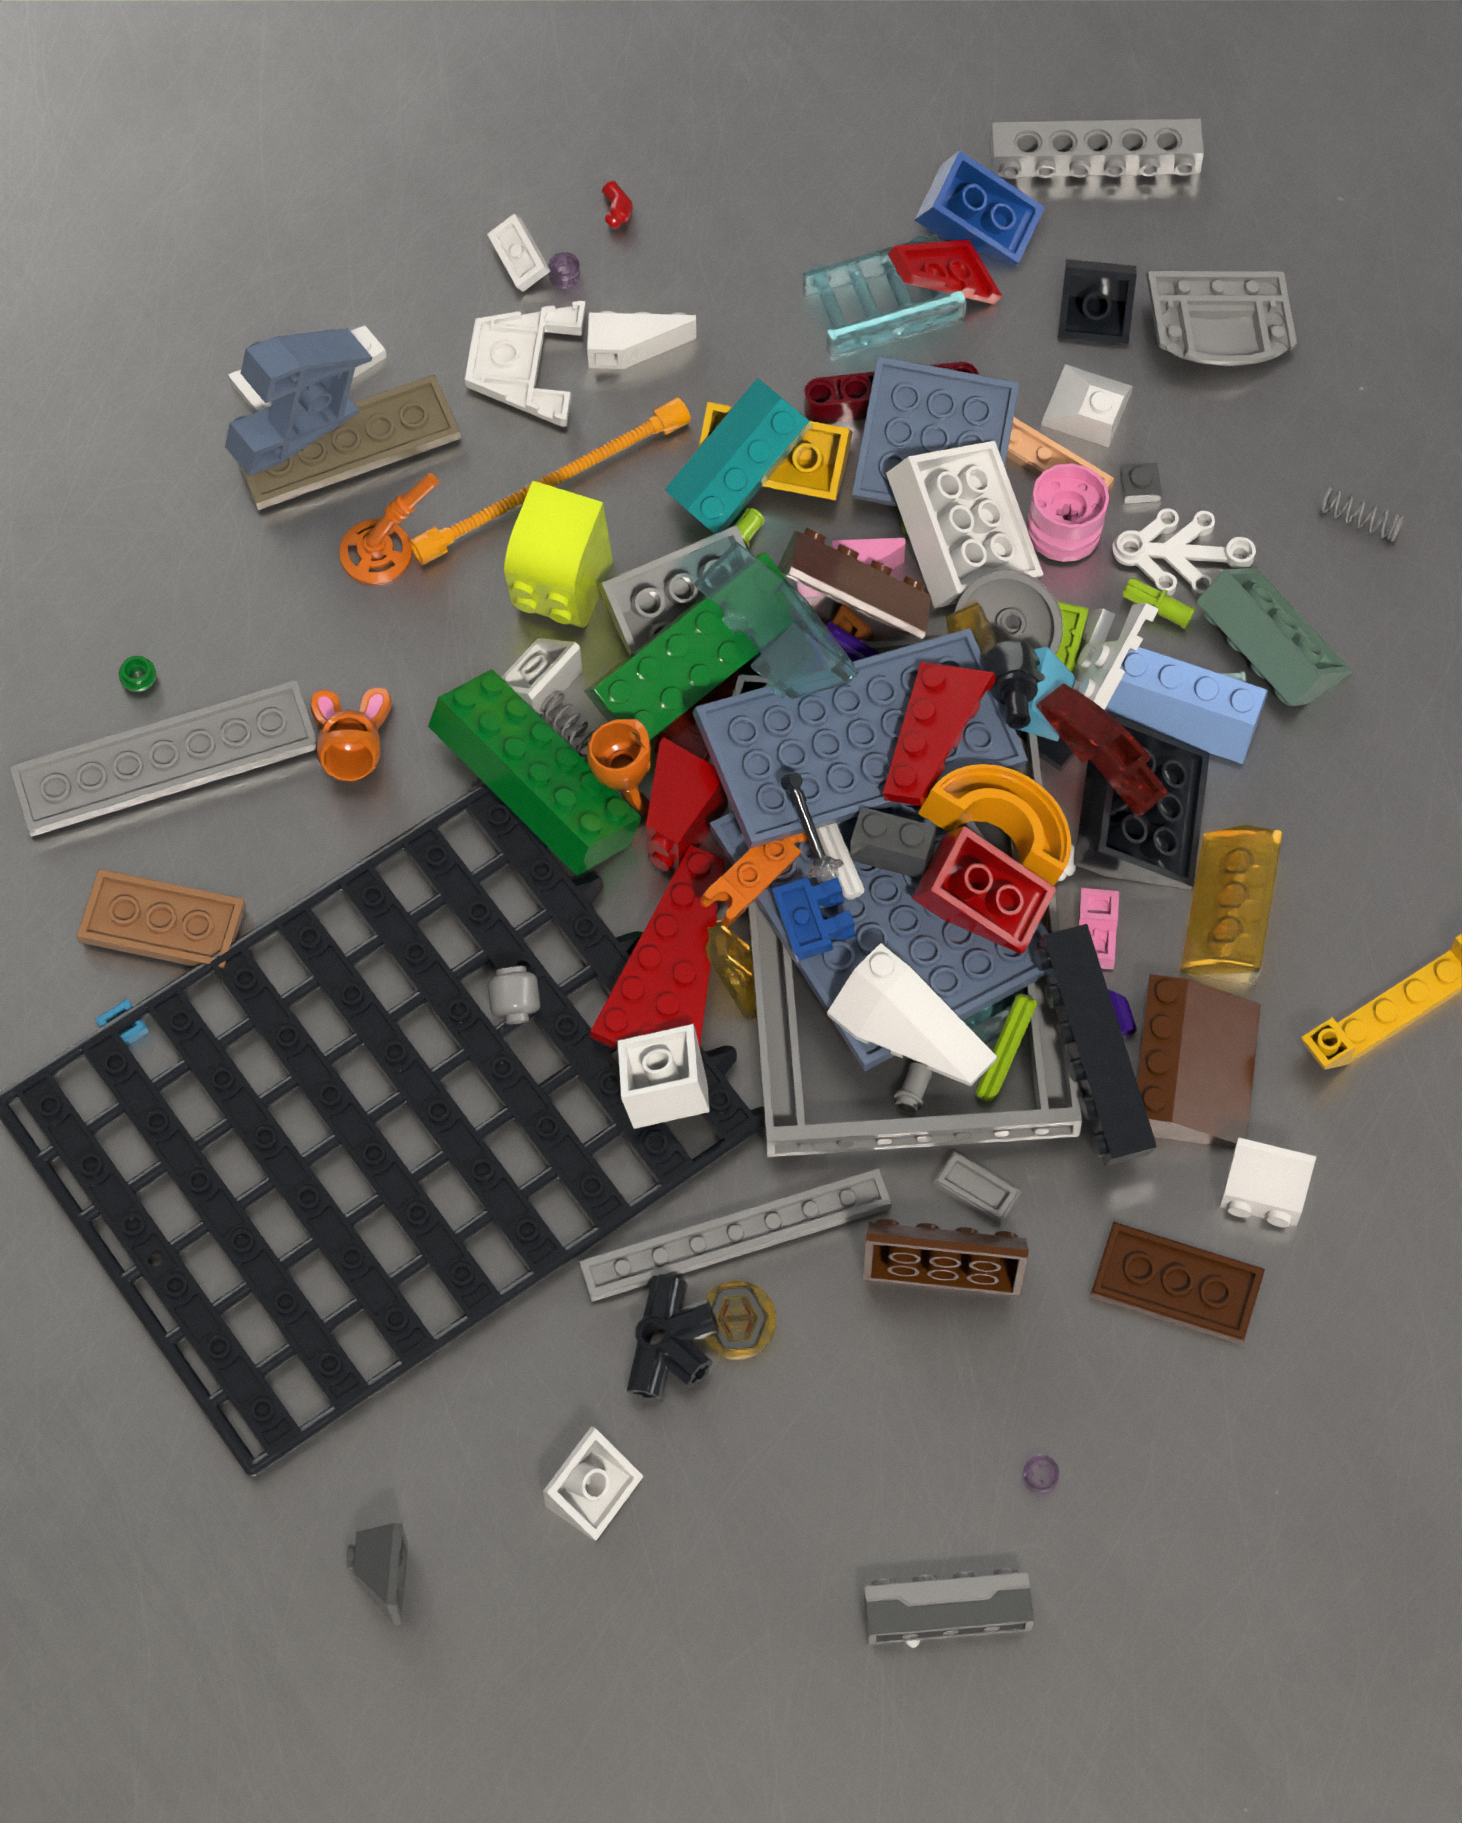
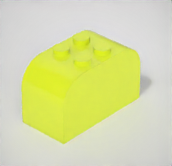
M532 480L511 533L505 556L504 574L512 606L526 613H536L549 617L561 624H571L584 628L588 624L600 596L596 584L607 579L613 564L603 502Z

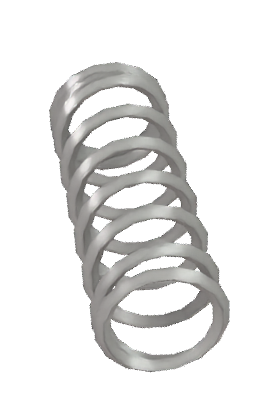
M1333 486L1328 488L1320 505V512L1323 514L1328 512L1335 503L1333 510L1334 518H1338L1346 509L1345 522L1349 523L1358 513V528L1363 527L1370 518L1369 533L1374 532L1382 522L1381 538L1386 537L1387 541H1394L1403 522V515L1397 514L1384 533L1389 514L1387 509L1372 529L1377 510L1376 504L1372 506L1360 524L1365 499L1361 500L1352 516L1348 519L1354 498L1353 494L1348 497L1337 514L1342 491L1341 489L1337 491L1325 509L1332 494Z
M555 692L543 701L540 712L546 713L545 717L547 720L554 721V728L562 730L561 736L564 739H570L569 745L572 748H578L577 753L581 757H586L585 761L588 763L587 754H582L580 749L588 744V738L594 731L588 733L581 740L580 744L574 745L572 743L573 738L583 733L587 729L589 722L581 723L570 736H566L564 734L565 729L575 724L579 720L581 713L573 714L562 727H558L556 724L557 720L567 715L572 710L573 704L565 705L554 718H550L548 713L559 706L565 698L562 692ZM556 695H559L551 701L546 710H543L544 705L551 698H553Z

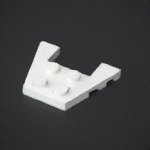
M586 301L572 302V306L555 309V305L542 307L540 312L521 315L520 311L475 319L465 375V386L554 424L567 427L571 392L536 388L545 332L582 336Z
M1148 603L1133 604L1119 639L1105 642L1116 614L1104 608L1090 611L1073 672L1075 678L1066 712L1074 716L1103 714L1125 673V670L1120 668L1128 652L1137 651L1143 640L1137 634L1145 619L1153 622L1158 608Z

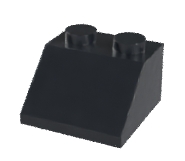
M1066 259L1058 338L1129 344L1137 277L1136 266Z

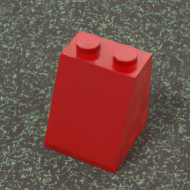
M663 737L659 743L646 822L647 850L650 861L657 868L663 871H669L670 869L675 872L688 847L692 845L699 848L710 833V823L720 818L728 807V798L714 765Z

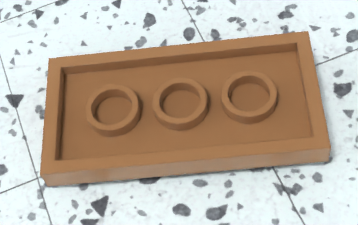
M98 869L78 930L77 939L79 943L195 967L200 963H206L224 969L230 945L236 940L246 903L243 898ZM221 950L218 959L211 957L212 955Z

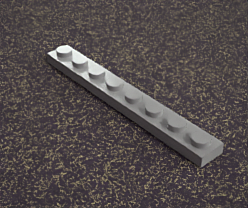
M878 1168L579 1261L580 1269L591 1302L651 1284L653 1275L662 1274L674 1277L889 1210L892 1203Z

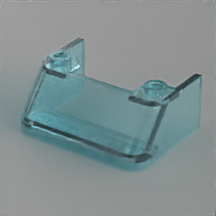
M735 542L694 583V586L720 606L725 613L721 617L722 621L734 633L738 634L740 631H743L750 637L762 654L750 666L767 680L766 683L769 688L780 698L783 699L787 695L794 699L846 685L859 674L858 669L802 594L738 542Z

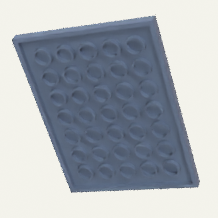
M901 803L877 810L936 826L935 845L931 859L943 836L948 833L918 814L922 806ZM732 811L710 823V831L731 864L734 865L749 850L734 812ZM858 816L836 823L849 854L851 838ZM973 821L961 824L956 828L965 826L985 840ZM809 841L794 844L802 851L801 855L755 900L826 1012H828L854 969L880 943L911 967L961 1020L1046 977L1044 971L1040 972L1034 959V949L1037 948L1036 944L1042 935L1048 934L1041 921L1025 952L1019 954L939 918L911 899L921 879L853 861V864L864 887V893L853 900H847L842 895L843 904L833 907L821 905L819 908L824 920L850 910L855 924L856 937L846 940L831 939L833 950L796 962L772 895V888L809 877L812 887L835 878L830 865L821 869L816 867L818 861L827 859L825 855L822 858L816 859ZM832 1020L864 1072L895 1056L890 1054L891 1050L871 1042L868 1045L856 1040Z

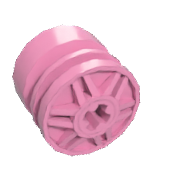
M1070 463L1055 465L1045 470L1035 482L1026 528L1036 551L1049 559L1061 562L1078 561L1090 555L1099 545L1110 497L1107 485L1097 473L1085 466Z

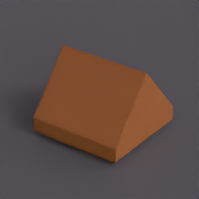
M844 604L840 607L831 623L857 639L868 642L874 638L871 627L847 605Z

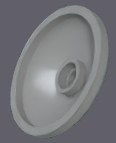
M1003 570L980 577L964 591L954 613V633L970 628L982 656L994 645L1007 640H1025L1033 649L1048 647L1056 655L1063 636V618L1055 597L1044 584L1028 574ZM1010 615H1016L1019 618V626H1014L1010 623Z

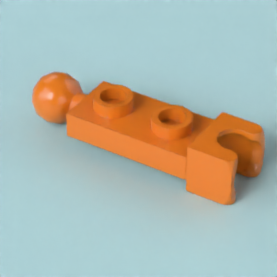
M804 832L749 849L723 876L705 891L700 899L701 905L709 907L715 901L725 902L728 910L722 919V925L729 927L801 855L802 851L794 844L807 842L806 833Z

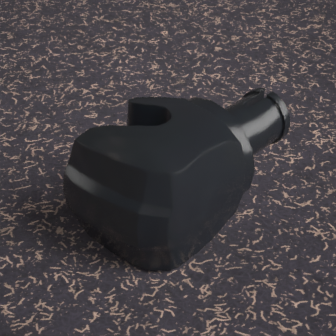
M1025 640L999 642L982 656L984 670L994 672L996 681L992 687L993 695L999 703L1005 705L1006 724L1010 728L1021 729L1030 724L1031 718L1028 702L1032 701L1037 695V683L1043 681L1045 676L1038 671L1036 666L1040 665L1039 657Z

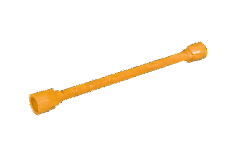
M676 397L652 410L654 416L648 418L645 423L607 442L606 445L603 444L602 447L600 446L598 449L596 448L594 451L592 450L590 453L571 461L566 466L564 465L562 468L560 467L558 470L536 480V482L555 487L576 474L578 475L580 472H583V470L591 468V465L594 466L595 463L598 464L599 461L606 460L607 457L609 458L611 455L619 453V451L634 445L651 434L656 435L663 432L666 436L691 422L689 411L684 402L679 397ZM528 484L527 487L519 489V492L515 491V494L512 493L511 496L508 495L507 498L504 497L503 500L500 499L499 502L491 504V507L487 506L483 508V511L480 510L479 513L476 512L474 515L468 516L466 519L450 526V528L444 527L438 530L434 526L411 538L409 544L415 557L421 565H425L447 553V546L454 543L456 538L458 539L460 536L480 527V525L482 526L484 523L486 524L488 521L508 512V510L510 511L512 508L514 509L516 506L523 504L530 485Z

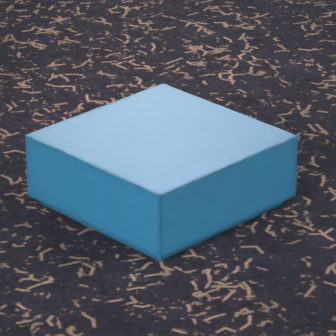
M126 999L95 1018V1021L100 1028L133 1006ZM141 1019L118 1035L125 1045L129 1046L147 1035L149 1030Z

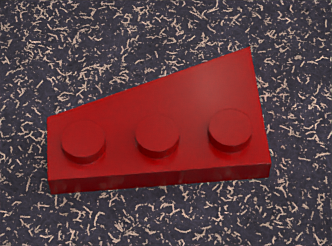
M970 240L895 245L887 254L897 274L906 284L994 305L1002 297L1001 292Z

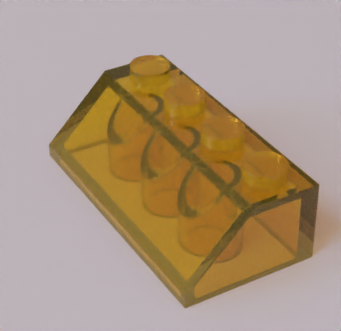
M1245 824L1203 835L1180 973L1256 986L1262 966L1283 831Z

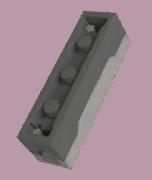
M1002 1568L993 1572L994 1575L977 1576V1572L965 1571L955 1573L953 1579L937 1580L935 1575L916 1576L912 1578V1582L896 1583V1580L892 1578L874 1580L871 1582V1586H864L863 1594L868 1645L1031 1631L1034 1616L1029 1588L1028 1572L1018 1573L1016 1568Z

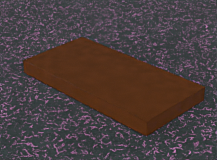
M1113 1221L1090 1297L1243 1345L1265 1269Z

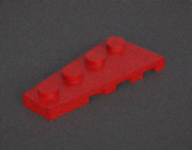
M920 662L883 790V796L886 801L918 806L923 805L945 768V760L951 750L956 749L961 741L962 732L970 718L973 719L981 707V699L986 691H990L996 681L994 672Z

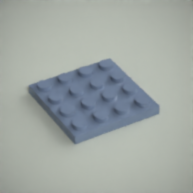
M878 356L851 498L898 507L886 473L908 456L995 441L1005 467L1020 383Z

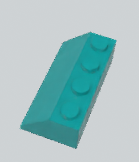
M757 378L664 490L714 534L725 530L811 429L813 424Z

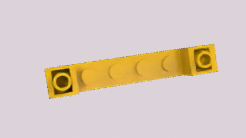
M1462 934L1455 937L1452 947L1448 952L1337 1023L1332 1017L1302 1036L1301 1042L1323 1070L1351 1064L1462 991Z

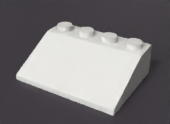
M995 441L908 456L886 473L929 595H931L934 608L957 604L964 591L973 582L992 572L1003 570L1018 571L1028 574L1035 579L1044 575Z

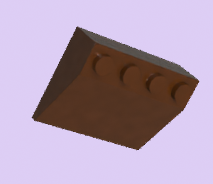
M806 528L804 534L794 531L777 567L783 575L906 635L924 638L927 632L931 595L922 592L925 587L924 584L905 576L903 582L891 577V568L872 560L869 566L857 560L858 552L842 544H839L836 550L824 544L825 536L809 528Z
M1155 974L1149 975L1145 992L1135 1078L1154 1137L1235 1148L1238 1137L1247 1139L1261 1004L1190 979Z
M880 1219L876 1223L868 1222L863 1280L1020 1296L1028 1259L1027 1238H1019L1017 1234L1008 1231H999L994 1235L980 1234L978 1230L969 1227H959L955 1231L941 1230L937 1225L930 1223H920L916 1227L903 1226L891 1219Z

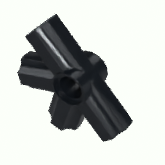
M662 1274L653 1275L644 1316L638 1322L635 1329L637 1347L627 1386V1392L652 1400L662 1399L668 1371L672 1372L689 1388L699 1384L709 1373V1369L713 1364L712 1360L692 1343L719 1334V1325L707 1299L683 1308L688 1283L685 1280ZM665 1330V1336L661 1342L650 1344V1338L654 1332Z

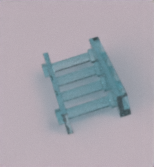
M937 234L927 237L919 236L900 245L939 242ZM893 247L832 265L817 266L803 273V293L805 298L817 294L820 295L833 327L827 330V352L831 361L965 321L966 300L962 291L948 294L929 289L933 299L913 303L905 283L897 274L892 261L887 255ZM886 274L900 309L880 313L866 280ZM852 284L866 319L847 323L833 290Z

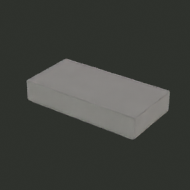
M956 1151L952 1153L933 1184L935 1188L998 1226H1001L1021 1194V1190Z

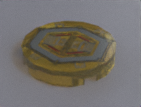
M731 1281L718 1285L705 1296L704 1300L707 1299L710 1302L719 1325V1334L702 1341L720 1357L739 1361L755 1357L773 1339L776 1330L777 1314L773 1301L763 1289L750 1282Z

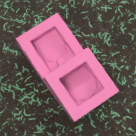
M1081 888L1078 926L1088 924L1101 969L1113 970L1119 891Z

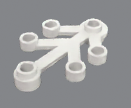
M1169 508L1161 510L1157 518L1140 532L1128 530L1121 533L1115 538L1112 545V554L1119 563L1126 566L1136 565L1155 583V589L1161 592L1165 589L1168 591L1167 595L1172 596L1176 591V577L1169 572H1164L1151 558L1164 559L1191 585V594L1197 599L1206 590H1200L1196 585L1205 584L1209 587L1213 580L1208 575L1200 573L1188 560L1227 562L1233 569H1243L1252 565L1256 553L1254 543L1245 537L1233 538L1227 544V547L1187 545L1199 535L1207 536L1212 533L1215 517L1209 511L1197 512L1192 522L1165 543H1153L1152 541L1161 533L1170 534L1177 529L1179 516L1176 511ZM1164 518H1169L1173 521V523L1165 524L1161 520ZM1205 520L1210 525L1201 526L1198 524V521ZM1130 547L1135 549L1136 552L1130 553L1124 549ZM1241 554L1246 559H1238L1235 558L1234 555ZM1165 581L1169 582L1172 586L1163 588L1159 583Z

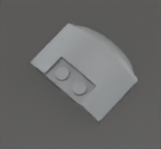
M1148 271L1146 274L1158 347L1165 351L1167 350L1179 358L1211 366H1243L1276 358L1287 350H1292L1297 345L1284 271Z

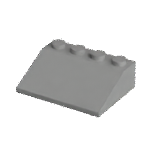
M736 525L596 585L610 618L630 655L751 558Z

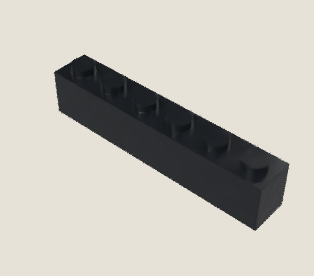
M1088 924L1044 934L1036 944L1037 948L1034 949V959L1040 972L1044 971L1048 985L1045 986V994L1049 1006L1056 1008L1060 1021L1056 1025L1059 1040L1062 1045H1067L1071 1057L1068 1060L1070 1076L1073 1082L1079 1083L1082 1097L1079 1099L1081 1112L1086 1120L1090 1119L1094 1131V1134L1091 1135L1094 1153L1097 1157H1102L1104 1167L1147 1156L1157 1148Z

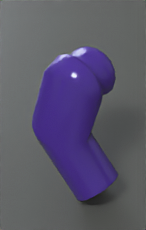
M1108 989L1122 1036L1126 1037L1137 1032V1027L1126 997Z

